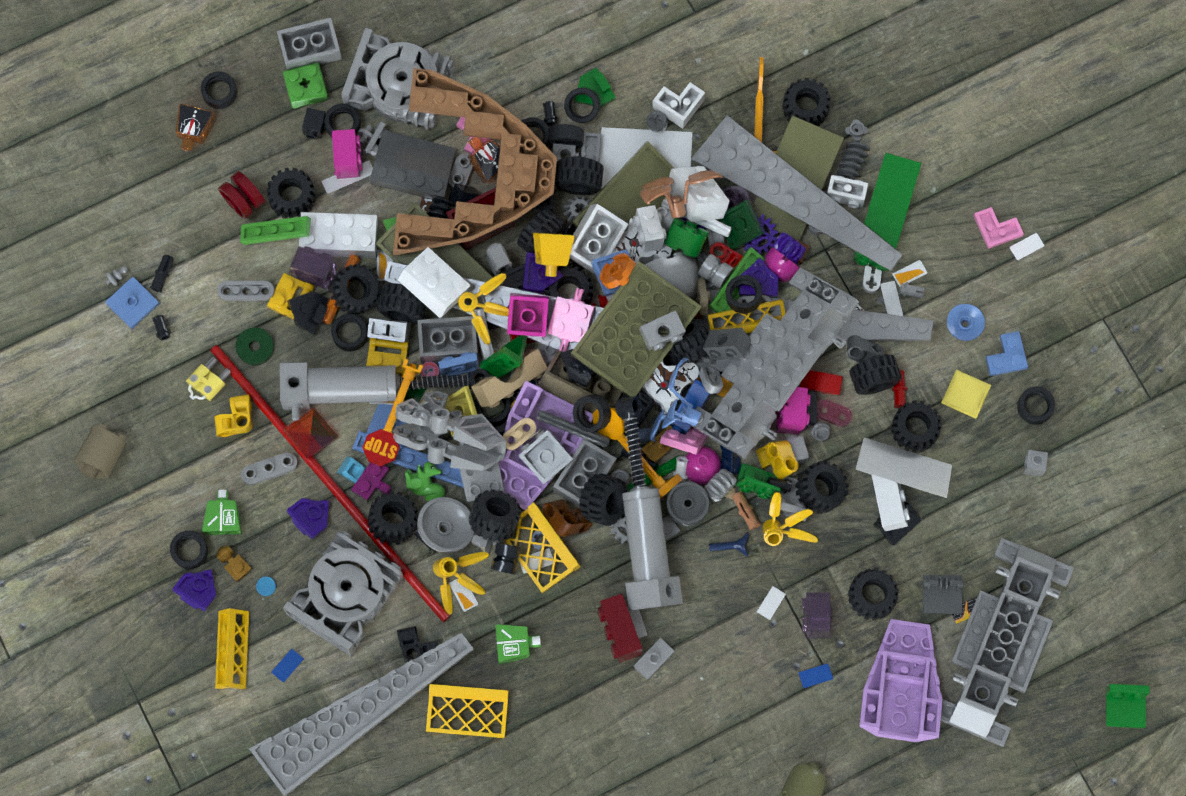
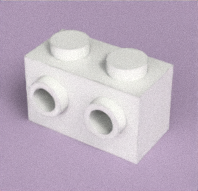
M831 175L827 195L838 204H846L854 209L862 208L868 183Z
M655 205L637 208L636 215L633 216V223L635 228L637 227L638 241L642 244L643 251L648 252L662 249L666 239V231L660 224L662 223L660 212H657Z

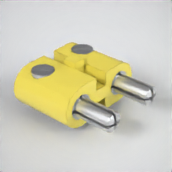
M214 357L205 366L200 364L186 380L189 384L188 390L191 393L189 397L193 400L197 398L199 400L207 399L211 401L226 385L223 381L229 376L231 371L226 368L219 377L212 373L210 369L217 362ZM191 387L197 392H199L203 397L197 395L193 396V391L191 390Z

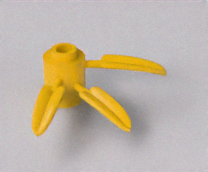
M504 273L493 277L481 285L480 291L474 295L473 293L466 292L458 300L459 308L462 311L472 313L474 317L472 323L482 341L487 345L491 341L482 317L477 316L474 310L476 307L484 308V312L508 316L509 308L491 302H485V305L480 304L477 297L481 294L487 295L506 279V274ZM470 298L472 304L466 305L464 303L465 299Z
M779 492L774 493L769 509V515L772 516V519L765 521L762 526L765 542L771 546H776L782 541L783 534H788L790 538L817 543L818 538L806 531L796 528H790L789 531L783 530L787 526L792 527L809 517L813 511L810 509L799 511L786 518L785 524L781 525L776 520V517L780 515L781 494Z
M477 552L461 556L458 562L450 557L439 558L434 562L433 571L435 575L443 578L440 593L444 609L449 615L453 612L451 588L447 584L446 577L454 575L458 578L457 582L474 593L484 595L485 590L479 584L463 573L459 575L456 571L457 565L466 567L486 559L489 556L488 552Z

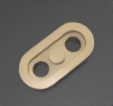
M521 419L503 434L502 437L506 440V449H517L535 433L536 424L532 419ZM524 424H528L530 426L529 431L525 432L522 427ZM510 436L515 438V442L513 444L508 443V438Z

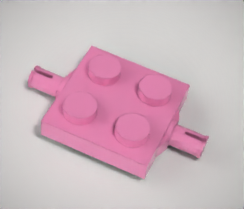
M576 288L574 299H565L557 296L547 334L557 336L562 340L559 349L561 352L567 351L569 342H579L590 328L595 307L581 301L584 290Z

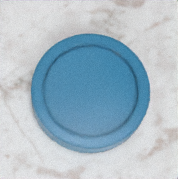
M262 577L258 580L256 589L260 595L270 596L275 592L276 584L272 578Z

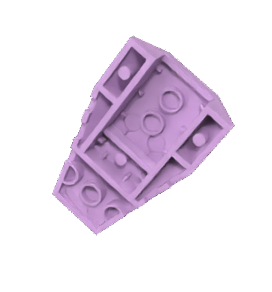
M525 381L508 415L505 432L523 418L532 419L536 424L534 434L541 428L545 432L550 430L571 457L583 440L581 437L536 419L538 411L543 410L576 424L572 413L574 405ZM584 410L587 420L591 423L593 414ZM528 424L523 425L522 428L525 432L530 430ZM510 436L508 438V443L513 444L515 442V438ZM535 437L530 442L529 439L526 440L517 449H506L504 459L498 462L505 494L508 493L511 495V498H515L517 500L516 503H519L520 508L524 510L533 503L552 480L550 479L544 485L519 457V454L522 453L520 449L528 442L532 444L536 440Z
M890 620L863 689L859 725L861 728L877 737L911 742L939 738L942 694L940 693V682L937 675V664L933 652L934 647L930 625Z

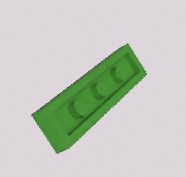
M302 216L242 224L240 242L246 245L310 236L311 218Z
M748 248L708 307L715 313L730 310L725 292L727 284L734 277L741 275L756 260L761 258L764 261L765 258L753 248ZM739 286L733 290L732 295L735 301L740 296Z

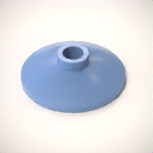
M960 304L949 312L947 327L955 338L962 341H970L981 335L985 327V319L977 307L970 304ZM967 322L968 326L963 327L961 323Z

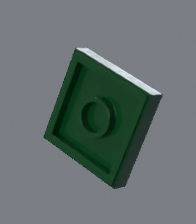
M745 200L727 210L724 218L718 219L719 222L730 226L732 229L730 235L726 237L732 250H736L764 234L749 200Z

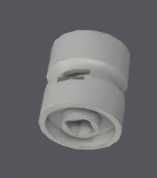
M710 254L699 269L698 275L706 280L710 278L712 284L721 288L733 271V267L725 262L721 264L719 258Z

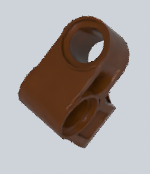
M563 499L543 505L544 517L550 522L555 532L562 537L584 533L592 526V522L585 519L581 514V509L571 510Z

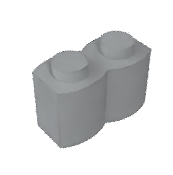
M494 243L487 248L486 260L495 276L512 269L513 264L501 243Z

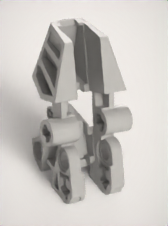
M440 391L425 393L424 403L419 404L412 398L396 406V418L406 423L394 429L393 438L395 442L415 450L428 448L427 459L433 464H441L444 462L445 457L451 459L450 468L485 471L504 459L506 440L483 414L464 416L462 418V412L459 410L449 412L445 409L448 400V394ZM441 397L443 400H435L434 398ZM453 431V439L460 442L459 446L440 439L441 435Z

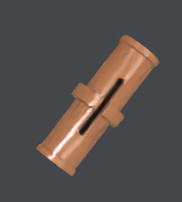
M742 491L735 493L732 499L739 509V515L743 516L749 530L756 529L761 524L753 512V506L749 505Z

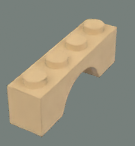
M531 349L524 352L523 363L519 367L514 368L513 375L507 382H502L494 376L485 377L471 386L481 407L489 406L493 408L500 404L501 399L514 395L516 389H522L525 381L529 382L543 376L542 372L546 371L547 366L539 349Z

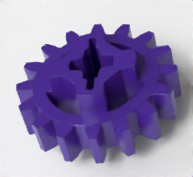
M763 214L760 218H757L763 230V236L752 240L751 245L749 243L745 244L744 251L751 247L761 255V250L768 253L767 247H773L772 241L775 242L776 239L773 236L778 234V231L773 230L776 224L770 225L771 218L764 220ZM764 224L768 227L770 234L766 233L763 229ZM762 241L767 242L765 245L758 247V243Z

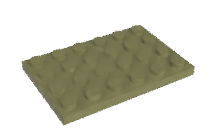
M639 261L629 275L628 283L619 287L572 350L571 355L627 396H636L675 344L670 341L665 343V347L658 351L654 349L649 351L639 331L640 326L676 311L684 329H686L702 306ZM660 328L658 330V334L662 337H666L668 335V331L664 328Z

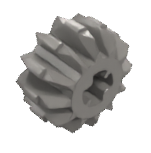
M576 195L575 201L569 199V205L564 206L566 210L564 217H568L567 222L572 223L573 219L580 213V210H583L591 199L585 201L586 197L584 195L581 199Z
M722 469L705 486V491L708 497L715 502L721 501L736 485L737 479L730 471Z

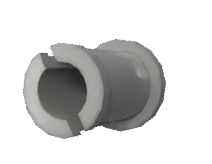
M908 282L902 283L899 294H902L903 297L907 295L922 299L924 287L909 285Z

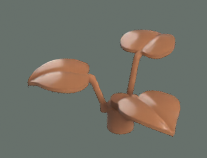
M711 170L700 171L688 177L689 180L685 182L683 199L679 195L671 197L670 191L672 187L670 184L674 183L673 178L661 177L644 184L640 195L648 205L655 198L665 195L671 217L680 218L686 215L684 204L688 203L689 184L723 177L721 174Z

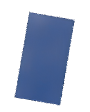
M291 648L271 673L284 683L304 658Z
M828 664L798 672L803 688L833 679Z

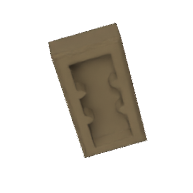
M698 279L697 301L702 306L699 310L701 315H707L708 302H710V291L706 290L705 279Z

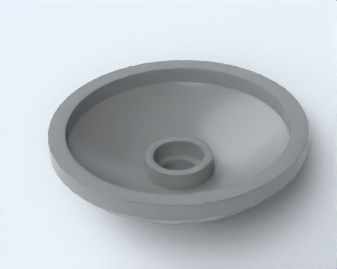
M448 497L432 499L419 512L417 519L418 532L422 540L430 548L438 552L454 553L460 551L469 544L474 535V531L471 529L472 526L469 525L470 511L465 505L455 499Z

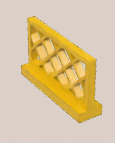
M533 502L520 515L516 539L510 538L505 540V542L513 546L510 542L513 541L516 547L518 542L528 544L527 555L520 554L518 560L539 590L544 593L571 572L579 569L581 565L555 532L550 522L544 517L537 504ZM528 514L532 518L531 528L521 526L522 518ZM520 529L531 530L529 541L519 540ZM534 531L542 532L544 535L542 543L531 542ZM531 544L542 545L540 557L530 555ZM545 546L553 547L555 550L554 559L543 557ZM529 558L540 559L538 570H532L528 567ZM542 560L553 561L551 572L541 571ZM556 562L564 563L568 568L562 574L554 573ZM540 573L551 575L550 583L544 587L539 582Z
M430 684L426 732L505 738L509 690ZM433 696L442 697L446 704L437 710L433 706ZM445 697L452 698V699L448 702ZM456 698L462 699L466 704L459 712L450 704ZM465 699H472V701L467 703ZM475 700H481L486 706L478 714L470 706ZM485 701H492V702L487 705ZM495 701L504 702L503 711L496 716L490 706ZM446 706H449L455 713L448 721L439 713ZM468 707L475 716L466 723L459 714ZM488 708L495 718L486 725L479 715ZM438 714L444 721V724L440 728H431V719ZM503 714L501 721L498 717ZM456 716L464 724L459 730H453L448 724ZM475 718H478L484 726L478 732L473 731L468 726ZM496 719L502 725L501 734L492 733L488 728ZM446 725L449 727V729H442ZM467 727L469 731H463L462 729ZM486 728L489 733L482 731Z

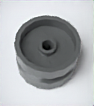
M687 481L677 484L671 489L667 497L668 515L680 526H696L708 514V494L697 483ZM691 501V506L686 507L684 503Z

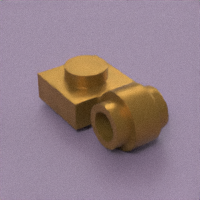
M228 545L222 546L217 550L216 557L222 563L228 562L224 569L236 582H239L252 570L239 554L233 559L234 551Z

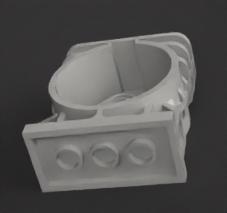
M365 28L341 94L343 104H348L362 111L374 107L380 115L389 120L404 122L405 124L411 122L414 123L415 127L421 125L425 127V130L429 131L435 127L436 114L409 111L413 68L421 69L417 64L418 62L426 70H433L452 78L454 67H452L453 60H451L450 55L442 57L439 52L432 54L429 49L424 50L412 43L397 42L390 44L387 37L373 34L371 29ZM382 67L384 68L381 72V84L387 93L384 100L381 99L384 93L378 84V72ZM399 77H406L404 81L397 80ZM366 79L367 87L360 85L362 80Z
M342 531L341 533H336L335 539L329 543L326 552L322 553V557L314 565L310 573L308 588L297 590L290 602L287 601L283 609L287 616L352 657L356 647L364 637L362 626L371 622L379 614L386 600H389L391 593L397 588L399 581H402L403 574L401 567L393 562L387 563L384 560L385 557L375 551L373 554L368 550L369 547L361 541L356 543L352 540L350 534ZM344 561L355 562L361 565L369 573L372 588L379 591L378 595L369 590L368 579L365 573L357 566L341 564L333 567L331 565ZM318 580L324 582L325 594L328 600L334 606L342 609H351L360 605L361 607L366 609V611L363 612L358 608L349 611H342L331 607L322 596L321 584L318 583ZM344 583L352 584L351 589L348 591L342 590L341 587ZM313 605L321 617L319 620L308 615ZM330 624L342 628V631L337 635L336 632L327 626Z

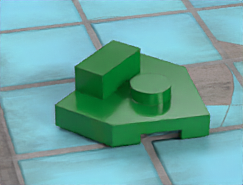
M597 67L580 76L578 88L584 87L593 90L600 99V108L616 100L615 95L611 91V86ZM579 94L574 99V103H583L593 107L592 99L585 94Z

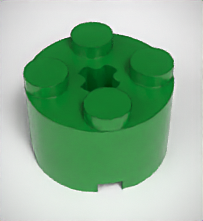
M674 218L664 243L675 251L678 249L684 251L683 254L687 256L698 257L709 232L703 228H697L698 224L690 220L685 222L680 218Z

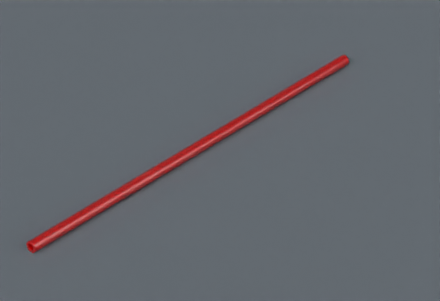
M218 345L213 346L210 350L211 353L225 369L227 368L231 371L230 375L247 395H250L253 402L389 561L401 567L403 577L443 623L450 618L449 614L388 543L384 541L383 544L380 542V538L375 539L373 537L374 533L369 531L368 520L313 456L307 459L284 432L288 429L287 425Z

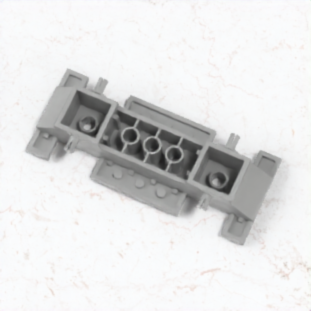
M801 267L789 283L802 292L780 321L766 313L749 336L751 341L744 358L732 359L721 374L724 379L734 384L712 414L699 406L696 408L697 411L702 413L697 425L693 427L744 459L764 436L769 437L771 440L777 438V433L770 429L777 417L775 411L781 410L821 353L825 352L828 346L833 342L840 347L844 346L843 344H845L846 340L838 336L839 331L845 324L842 320L843 315L848 317L859 303L853 296Z
M1001 538L993 557L1010 563L1011 567L1009 570L999 565L995 573L1006 577L999 597L981 590L979 591L951 661L953 664L968 669L969 672L967 677L957 673L954 674L952 681L963 684L956 704L942 699L941 721L1004 747L1011 728L994 720L1004 702L1014 707L1017 705L1019 699L1008 695V687L1025 693L1053 623V620L1038 615V609L1046 595L1058 599L1061 591L1050 587L1051 581L1066 587L1074 568L1021 544L1018 545ZM1019 584H1026L1028 592L1021 591ZM977 690H983L986 693V698L980 699L977 696Z

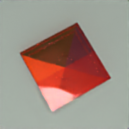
M315 408L301 416L298 421H294L284 428V433L307 459L338 438V435Z

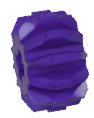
M782 232L773 243V247L793 263H797L806 252L805 247L787 233Z

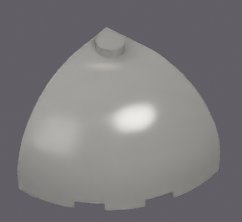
M683 252L674 253L672 258L667 259L663 256L645 264V266L689 298L695 300L697 296V281L700 279V275H698L699 268L693 257L687 256Z

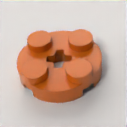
M626 253L614 256L612 258L614 261L610 265L606 263L602 268L599 279L607 289H612L619 285L624 286L628 283L629 275L636 262Z

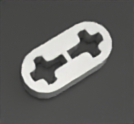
M868 263L864 269L862 286L865 292L873 294L879 289L882 271L875 269V273H871L872 268L869 267ZM870 278H874L873 284H876V286H873V289H870L869 285L866 284L870 282Z

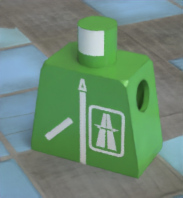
M217 490V500L207 502L202 527L204 535H242L237 503L235 500H228V490Z
M495 625L499 665L530 657L529 648L541 647L540 635L528 636L527 627Z

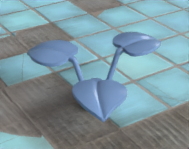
M683 358L677 364L668 385L670 391L687 407L683 406L680 412L675 411L678 399H675L667 415L663 414L665 410L659 413L650 433L649 440L655 442V433L662 421L661 428L663 429L675 422V420L686 422L692 426H696L702 412L693 409V405L688 403L674 389L679 367L688 358Z

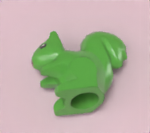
M428 461L424 464V470L420 464L417 466L416 473H412L410 469H407L405 472L407 489L416 495L425 496L426 501L445 497L444 487L439 483L431 482V476L441 474L442 469L437 468Z

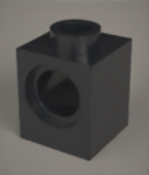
M307 108L302 125L303 135L310 139H322L325 127V111Z

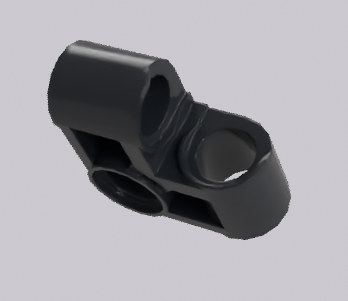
M416 626L397 630L399 645L405 663L411 661L406 656L408 652H416V658L439 645L438 640L419 643Z

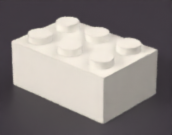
M704 166L671 169L669 177L673 178L674 183L670 184L672 187L670 194L672 196L679 195L683 199L685 182L689 180L688 177L694 173L705 171L706 168ZM714 179L689 184L688 203L684 204L686 216L691 222L724 218L729 199Z
M598 204L590 205L573 234L574 241L570 259L590 272L595 273L591 261L613 252L628 223Z
M429 247L403 270L398 279L400 283L439 318L443 317L470 287L469 283Z

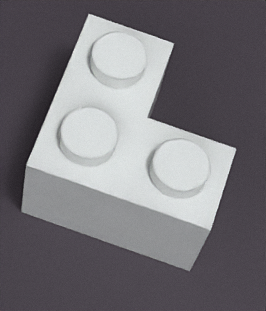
M691 82L680 96L664 86L654 98L652 108L665 114L667 119L683 129L704 102L705 92Z

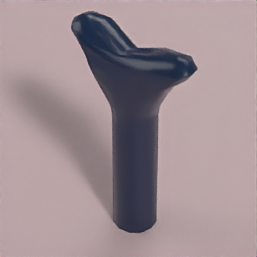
M747 532L742 538L734 542L710 543L709 550L737 549L748 557V551L745 546L749 534Z

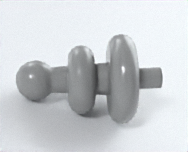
M123 266L119 271L113 270V275L107 272L108 280L106 284L108 285L112 282L114 286H117L118 282L116 279L122 280L121 275L127 273V267Z

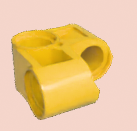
M249 394L230 397L232 414H220L214 417L217 437H228L248 433L252 430V404ZM242 419H247L245 426H239V422Z
M787 440L770 442L755 451L762 469L764 470L772 465L773 472L779 479H784L798 470V462L793 454L791 444Z

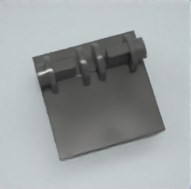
M922 575L923 614H962V575Z

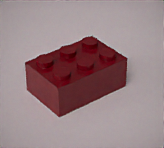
M623 594L600 601L597 613L600 622H604L606 625L604 626V633L607 641L611 640L612 642L610 649L613 658H618L619 663L641 656L642 646Z

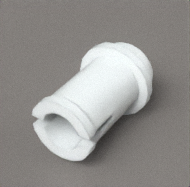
M684 456L676 458V470L673 473V476L678 474L682 478L680 482H685L688 478L686 468L689 460Z

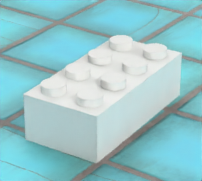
M301 212V217L308 216L311 218L310 236L299 238V251L301 255L349 257L352 254L362 258H376L377 215Z

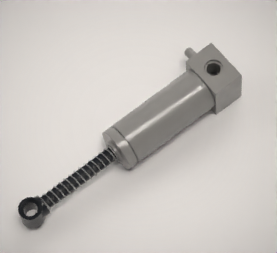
M307 362L280 363V401L283 411L292 410V420L298 421L299 410H310V404L395 401L404 378L396 373V365L308 368ZM476 369L473 372H468L466 375L415 376L414 380L410 382L408 390L410 388L440 389V387L444 389L449 387L450 389V387L460 388L465 386L472 389L471 386L476 384V378L489 377V374L484 369Z
M638 396L618 399L615 409L617 415L624 420L626 425L624 427L626 428L625 433H627L626 438L628 439L626 443H628V453L630 454L628 458L631 462L630 469H632L631 474L633 476L631 479H633L632 484H634L633 489H630L631 492L622 493L634 582L625 583L628 608L631 611L683 604L679 576L670 577L659 490L650 489L645 486L644 480L646 478H644L645 473H643L644 468L642 466L644 463H642L641 443H639L640 437H638L639 427H637L638 422H636V419L639 418L642 412V402Z

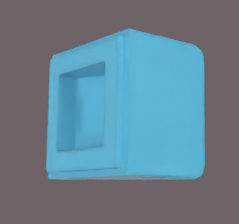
M346 457L337 473L356 483L366 467L352 457Z

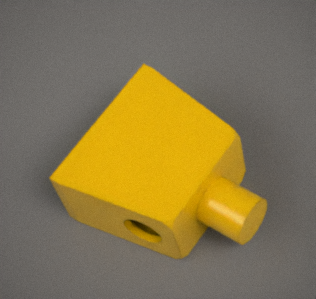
M533 233L536 264L546 265L545 276L557 277V266L568 265L574 236Z

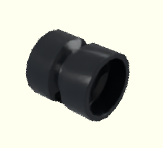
M497 542L494 552L497 556L493 558L490 569L515 575L517 568L515 560L519 559L521 548Z

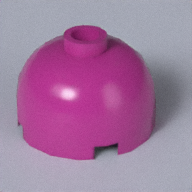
M773 247L765 256V265L783 283L790 282L800 268Z
M703 446L697 454L688 452L685 456L689 460L686 468L688 479L698 485H707L712 477L721 469L720 457L710 447Z

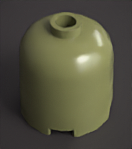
M814 763L798 764L791 770L780 796H822L826 786V776L819 770L820 767Z

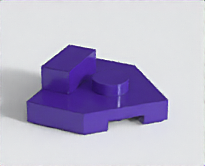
M527 252L522 283L524 291L542 293L561 279L563 275L557 270V277L545 276L546 265L536 264L535 253Z
M761 258L756 260L754 264L741 274L752 276L758 280L761 285L762 295L768 297L778 296V276L765 265ZM739 286V295L755 296V291L751 286Z
M301 498L289 507L286 512L291 516L292 522L303 535L307 534L312 540L327 528L329 501Z
M212 570L184 573L172 591L178 594L182 601L196 610L200 608L205 612L216 598Z

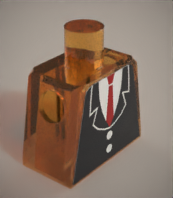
M179 104L176 134L178 138L183 139L182 149L191 151L194 142L199 144L205 142L216 121L214 112Z
M473 137L468 143L474 151L468 155V158L480 180L488 182L497 174L500 146L492 139L482 142L479 137Z

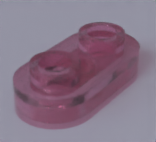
M829 400L817 402V418L839 427H845L851 422L852 413L848 408ZM820 409H827V413H822ZM843 415L845 420H839L838 416Z

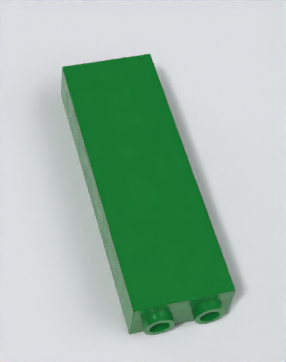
M885 152L864 225L896 250L922 163ZM855 252L853 261H856L857 264L867 266L869 263L870 266L875 267L877 270L890 271L866 256Z

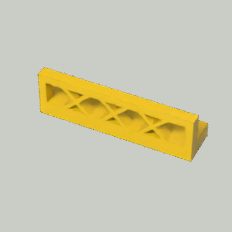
M783 299L761 303L757 309L763 312V314L757 320L749 317L751 312L747 314L740 313L744 316V319L738 324L730 320L734 314L738 313L732 309L707 314L710 330L743 328L746 333H751L766 313L780 321L785 315ZM780 305L781 315L772 316L768 311L772 306ZM721 317L726 320L722 327L714 328L712 318Z
M231 608L218 611L215 689H246L249 611ZM236 615H242V624L240 626L236 622ZM237 634L241 637V644L239 646L235 642V635ZM236 653H238V655L241 657L240 663L238 665L234 661V655ZM236 672L240 677V684L233 683V675Z

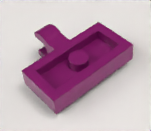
M370 462L351 491L367 502L376 489L382 493L386 492L388 495L392 489L382 481L389 472V468Z

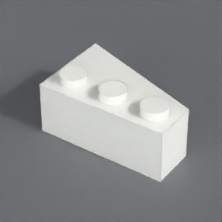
M872 475L883 529L890 531L907 527V520H910L908 508L905 509L904 506L906 497L904 490L901 489V484Z

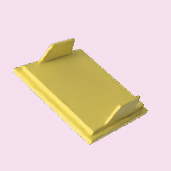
M956 370L941 404L976 419L991 385Z

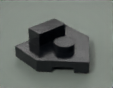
M311 291L287 300L294 316L295 325L311 334H315L318 325L322 323L328 309L326 305L329 299Z
M573 349L561 352L569 380L587 388L594 371L571 355Z

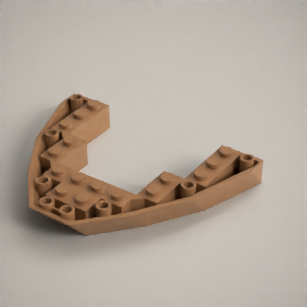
M413 68L409 111L464 117L463 136L501 140L494 206L456 201L454 220L397 213L393 256L422 251L427 247L432 249L474 240L518 219L549 198L554 192L557 157L522 121L480 91L433 70Z

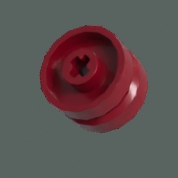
M237 171L230 177L232 184L224 182L218 187V191L227 204L241 218L246 219L252 214L251 206L259 208L265 203V199L254 184L243 173Z

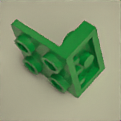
M520 335L502 346L499 351L481 361L480 368L486 370L493 377L500 378L514 368L519 367L524 360L523 354L527 346V335Z
M745 463L741 464L735 485L739 487L740 491L745 493L753 492L759 498L768 499L772 498L774 493H780L781 490L779 487L766 483L768 477L777 478L775 474Z
M1109 684L1106 687V726L1145 728L1146 696L1150 694V687L1146 685Z

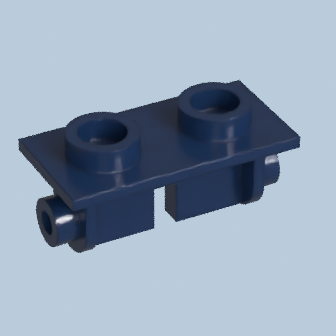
M720 445L722 450L721 469H726L733 475H737L740 470V457H735L734 454L736 453Z

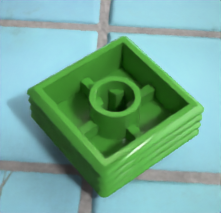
M318 62L283 71L293 109L328 100ZM304 83L308 84L307 88H304Z

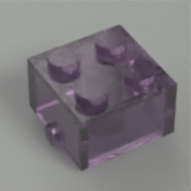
M298 246L289 274L303 282L329 291L330 283L334 279L337 268L335 260L330 254H319L310 247L304 246L303 248Z
M830 592L806 593V598H802L803 614H806V618L802 619L803 633H807V639H831V622L833 619L831 617Z

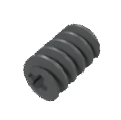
M852 141L846 145L847 149L844 150V156H842V162L839 164L836 174L837 176L856 180L854 177L859 178L861 175L857 171L863 170V167L859 164H865V160L862 158H867L868 156L864 151H870V147L864 143Z

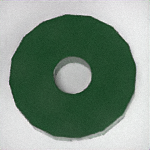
M249 328L243 331L235 343L239 358L245 364L252 366L261 365L269 360L274 351V342L270 334L260 328ZM254 342L260 344V348L257 351L249 349L250 345Z

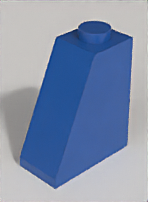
M695 379L684 399L693 405V409L696 410L698 406L704 409L711 394L705 391L702 382ZM682 402L677 412H680L683 406H687ZM677 420L670 424L673 430H677L684 435L692 428L690 424Z

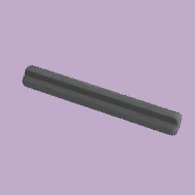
M539 410L536 419L602 447H607L610 439L596 432L582 431L576 424L543 410Z

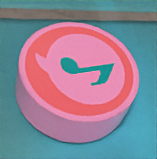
M425 362L420 375L422 377L426 375L439 376V368L434 362Z

